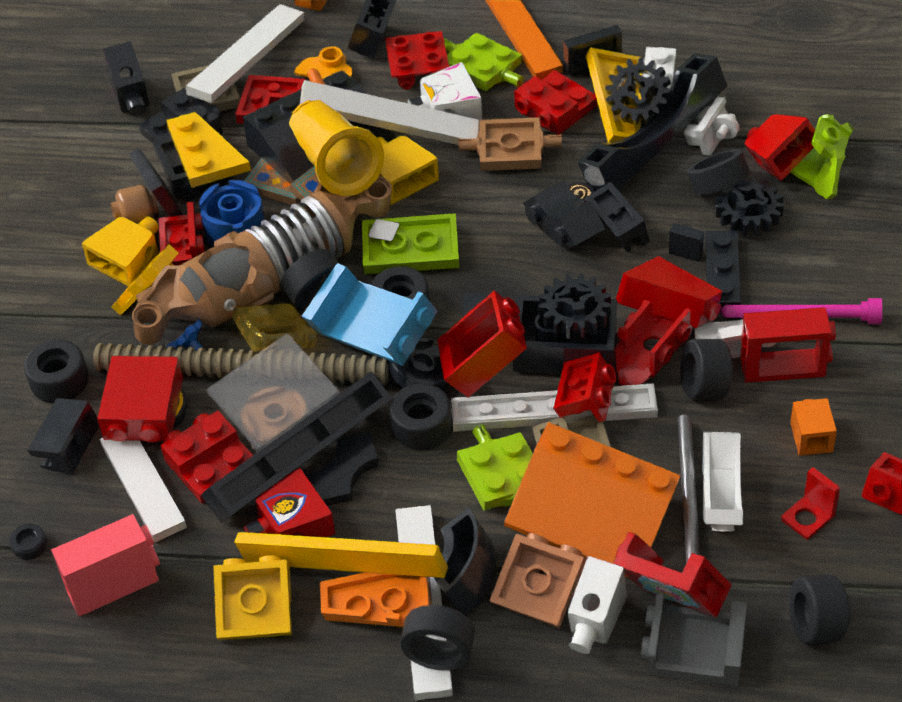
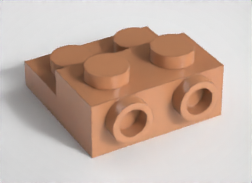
M528 533L527 537L516 534L489 601L495 606L560 629L570 600L576 591L586 560L581 556L582 552L569 545L562 544L559 549L548 545L549 540L540 535Z

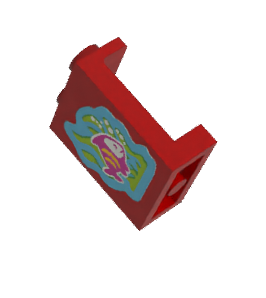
M628 532L624 542L619 545L616 559L613 563L624 567V574L641 590L653 595L663 593L664 599L717 618L732 586L705 557L691 553L682 573L662 566L663 559L637 534Z

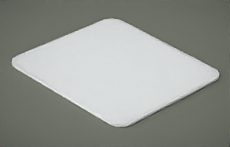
M376 219L369 237L392 241L399 223Z

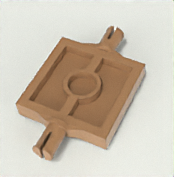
M540 118L479 120L480 131L477 134V138H458L459 152L477 150L480 157L481 171L542 168L541 155L544 148L562 147V134L543 135L540 129Z

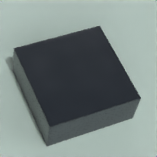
M674 223L669 232V254L699 262L703 254L704 231Z

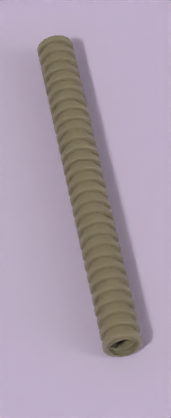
M98 343L93 354V364L97 372H103L104 369L108 372L112 356L178 357L182 375L186 373L189 377L194 376V374H197L198 377H203L204 374H207L209 378H212L216 374L218 378H223L227 375L230 379L237 375L238 379H244L247 376L248 379L253 380L257 376L259 380H264L265 377H268L269 380L273 381L275 377H278L279 381H284L285 378H288L289 381H295L298 378L300 382H304L306 379H309L310 382H315L316 379H319L320 383H325L326 380H329L330 383H336V380H340L341 384H345L347 381L354 384L372 371L382 386H387L391 375L388 367L389 361L383 358L379 359L375 355L372 356V359H368L367 355L358 358L354 354L351 358H348L347 354H342L341 357H338L337 354H331L330 357H327L326 353H322L320 356H317L316 353H311L310 356H307L306 352H301L300 355H297L296 352H290L287 355L285 351H281L279 354H276L275 351H270L269 354H266L265 350H261L259 353H256L255 350H249L246 353L244 349H240L239 352H236L235 349H229L226 352L224 348H220L218 351L214 348H209L206 351L202 347L196 351L194 347H189L188 350H185L184 347L180 346L176 350L174 346H169L167 349L164 346H158L155 349L154 345H149L147 348L144 345H138L135 348L134 344H129L127 347L124 344H118L115 347L113 343H109L107 346L104 343Z

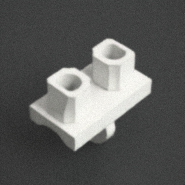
M717 97L711 106H706L696 117L699 125L689 124L684 131L688 145L700 146L703 155H711L721 139L734 138L739 131L736 116L728 114L725 110V97Z

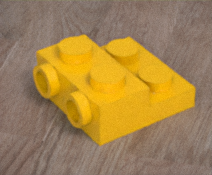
M269 555L260 557L259 562L245 563L244 559L232 558L224 560L223 565H214L216 638L218 641L292 635L290 565L287 560H281V556Z

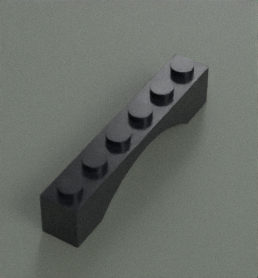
M694 53L675 71L670 86L672 96L665 97L669 107L659 108L661 117L654 115L650 123L621 141L597 143L577 161L586 183L594 189V192L609 182L619 191L653 156L657 155L672 138L676 137L691 120L695 119L710 102L717 98L727 87L718 58Z

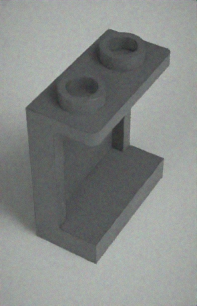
M657 593L655 606L648 605L645 627L652 628L651 636L643 637L641 659L648 660L647 675L738 687L747 602L732 601L731 613L719 612L717 618L688 607L664 604V594Z

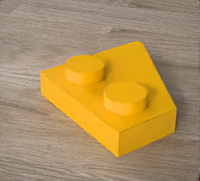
M169 244L145 266L111 308L121 316L137 299V294L152 287L156 277L165 266H175L171 262L179 252Z

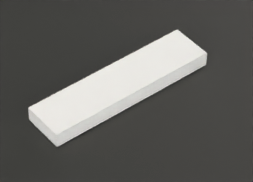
M101 438L102 448L141 519L148 527L154 542L187 528L183 516L141 442L126 440L116 442Z

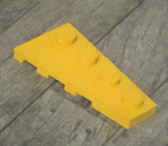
M590 48L586 54V59L608 143L621 141L641 129V118L638 125H635L632 117L625 123L621 119V113L615 116L611 110L614 105H609L606 101L610 94L606 92L605 86L613 85L608 76L610 74L618 75L617 65L626 68L628 59L633 64H637L639 56ZM636 82V95L641 100V93H639V84L638 82ZM634 105L627 106L632 109H638V107Z

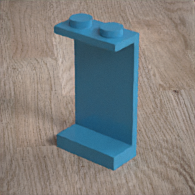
M337 263L302 317L318 334L403 366L438 311L421 292H418L413 300L358 281L346 266Z

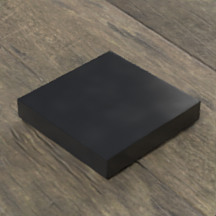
M137 148L130 152L129 155L147 186L168 216L184 215L165 182L142 150Z

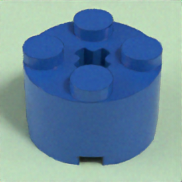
M232 180L229 181V185L219 187V183L213 185L204 192L199 201L206 241L214 246V242L230 232L235 231L239 234L244 230H251V226L260 228L261 221L266 220L259 191L255 186L245 181Z

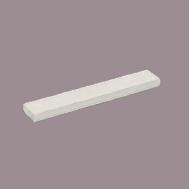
M279 4L186 85V93L212 103L304 21V12Z
M304 80L302 85L300 104L308 100H321L349 121L459 145L458 138H477L479 132L478 119Z
M654 384L613 386L611 406L608 408L606 421L655 418L658 416ZM558 390L451 398L453 432L472 431L478 425L479 428L481 425H485L487 429L528 427L557 419L559 416L553 407ZM587 410L580 414L565 416L567 423L591 416L593 413L591 410Z
M431 505L395 509L399 542L435 545ZM430 577L432 605L442 606L440 587L433 577ZM426 635L436 640L446 641L445 638L440 636ZM411 661L415 700L453 696L450 670L429 669Z

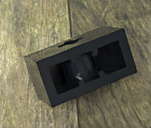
M366 0L347 49L374 59L397 0Z

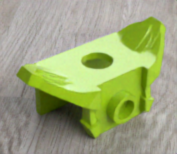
M830 114L819 117L811 143L814 148L790 172L814 187L815 191L825 199H832L837 195L840 170L846 157L844 153L849 136L855 131L851 123L847 122L841 125L834 119V115Z

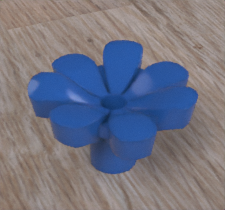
M199 319L193 325L187 327L185 333L177 340L170 342L166 347L174 346L176 350L180 346L187 349L194 347L196 351L200 347L203 348L197 340L198 333L203 326L201 320Z

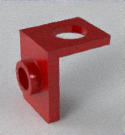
M812 467L807 472L804 497L781 515V521L804 539H810L836 516L840 487ZM801 511H808L814 514L816 521L811 525H802L796 521L795 516Z

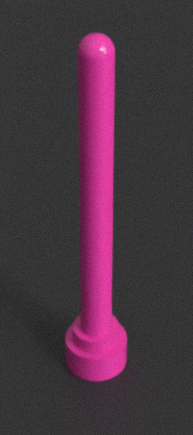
M868 298L867 301H861L860 305H724L721 308V314L725 318H743L744 313L826 307L828 318H860L861 321H867V324H882V298Z

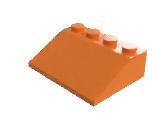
M548 422L533 452L503 526L524 535H528V533L540 535L549 540V545L559 549L562 544L574 547L582 552L581 556L585 560L590 556L613 564L616 559L617 549L624 542L628 532L637 534L652 548L681 475Z

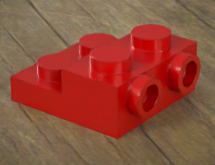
M556 70L542 80L534 76L514 91L515 109L529 118H540V126L556 135H560L598 106L596 94Z
M218 410L211 415L208 413L200 414L194 420L193 426L183 432L179 430L172 431L166 436L164 443L161 444L165 462L201 504L205 503L201 494L206 489L253 456L238 439L235 428Z

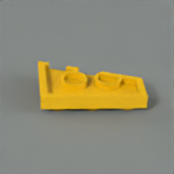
M196 112L166 120L168 130L192 188L251 171L249 161Z

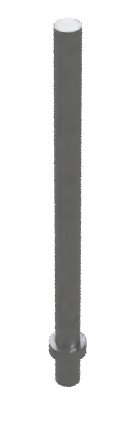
M680 415L677 420L687 563L691 553L700 555L692 422L689 415Z

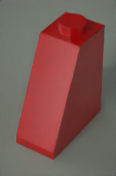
M658 256L623 273L616 299L617 303L637 310L641 307L643 299L647 300L654 306L653 315L676 321L687 308L691 310L690 325L698 328L716 319L721 310L719 302L723 291Z

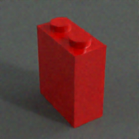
M111 357L97 418L104 440L116 442L124 440L147 442L165 440L166 436L173 431L183 381L178 357Z

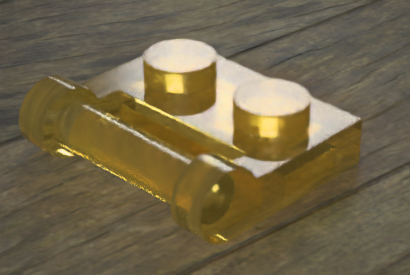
M293 303L235 307L232 318L254 352L265 351L268 347L300 345L302 348H311L316 345L317 336L315 330L306 326Z

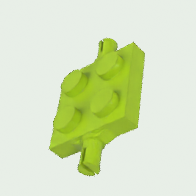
M475 33L461 44H455L444 38L449 67L462 62L476 87L487 91L502 81H506L517 88L523 84L524 77L512 72L522 64V54L478 33Z
M478 425L473 429V435H475L479 444L457 451V461L484 511L499 506H511L533 453L521 432L499 439H492L486 426L481 425L479 428Z

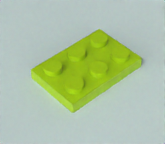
M456 213L379 219L399 223L392 241L369 237L376 219L362 220L364 275L380 274L382 271L392 267H409L417 271L459 268Z

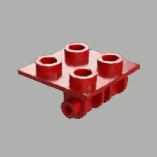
M442 31L385 38L391 77L397 78L398 85L404 90H409L413 87L415 75L436 73L449 67Z

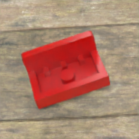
M187 202L188 215L159 218L160 252L169 244L179 252L171 262L175 266H180L205 252L203 235H198V231H204L200 212H195L193 202Z

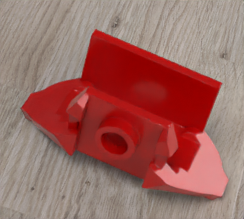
M643 299L638 311L629 314L624 326L618 329L617 336L620 340L615 348L616 367L621 386L645 384L651 377L654 378L660 369L671 360L674 352L682 343L687 341L691 334V310L686 308L676 321L653 315L654 306L651 302ZM647 340H658L651 351L643 346Z

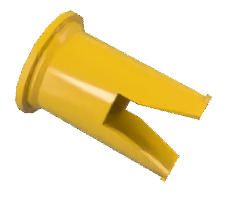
M308 100L300 104L292 112L289 125L299 145L305 150L308 160L315 166V173L319 183L330 193L339 196L357 195L368 189L378 179L384 166V150L380 140L372 132L358 126H353L340 113L321 100Z

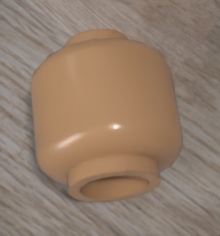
M136 185L118 190L115 195L116 202L110 203L114 220L118 217H125L139 224L146 216L154 219V215L158 214L156 198L144 185Z

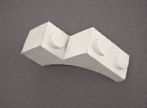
M703 432V520L705 524H711L710 527L714 531H734V525H743L740 481V433Z

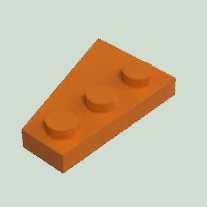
M365 572L320 582L321 613L325 620L403 627L405 618L412 609L432 605L430 577Z

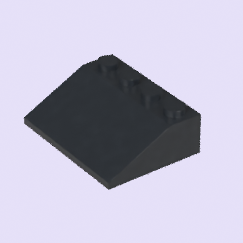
M343 70L323 79L325 85L366 94L360 84ZM301 90L243 116L247 146L259 157H262L290 184L314 167L308 160L305 150L299 145L289 125L292 112L300 105ZM349 121L353 126L367 129L377 138L382 137L387 142L396 139L392 130Z

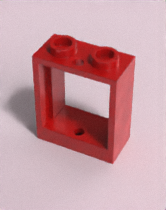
M494 290L437 339L444 380L467 397H470L527 349L524 338L525 329L519 317L520 309L511 298H504Z
M826 307L744 313L740 348V362L744 382L825 377L827 363H832L833 360L830 341H835L836 339L835 323L833 320L829 321ZM816 340L814 349L761 352L762 344Z

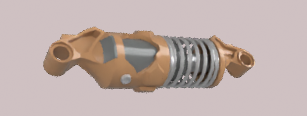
M378 177L368 189L351 196H339L330 193L319 183L314 193L301 199L300 205L292 204L290 211L283 209L280 216L272 215L270 222L266 220L261 221L260 228L251 226V230L247 229L239 234L235 231L230 232L214 242L213 248L180 266H165L156 277L152 287L136 295L138 304L132 312L136 339L145 345L158 343L162 339L171 318L194 322L200 319L202 324L214 328L249 308L257 310L273 301L274 294L282 290L281 279L293 263L305 255V251L316 250L314 246L318 245L319 249H328L335 258L350 252L354 224L358 214L382 217L389 212L391 207L390 182L383 177ZM295 210H298L301 213L302 219L304 221L303 224L296 217ZM285 215L291 219L294 229H291L287 224ZM275 221L279 222L282 227L276 226Z

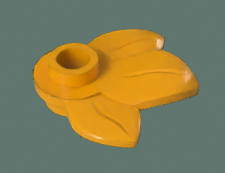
M326 47L321 50L319 57L306 58L294 71L297 76L308 77L309 69L316 68L322 79L333 73L343 70L352 77V69L346 64L345 55L337 47Z

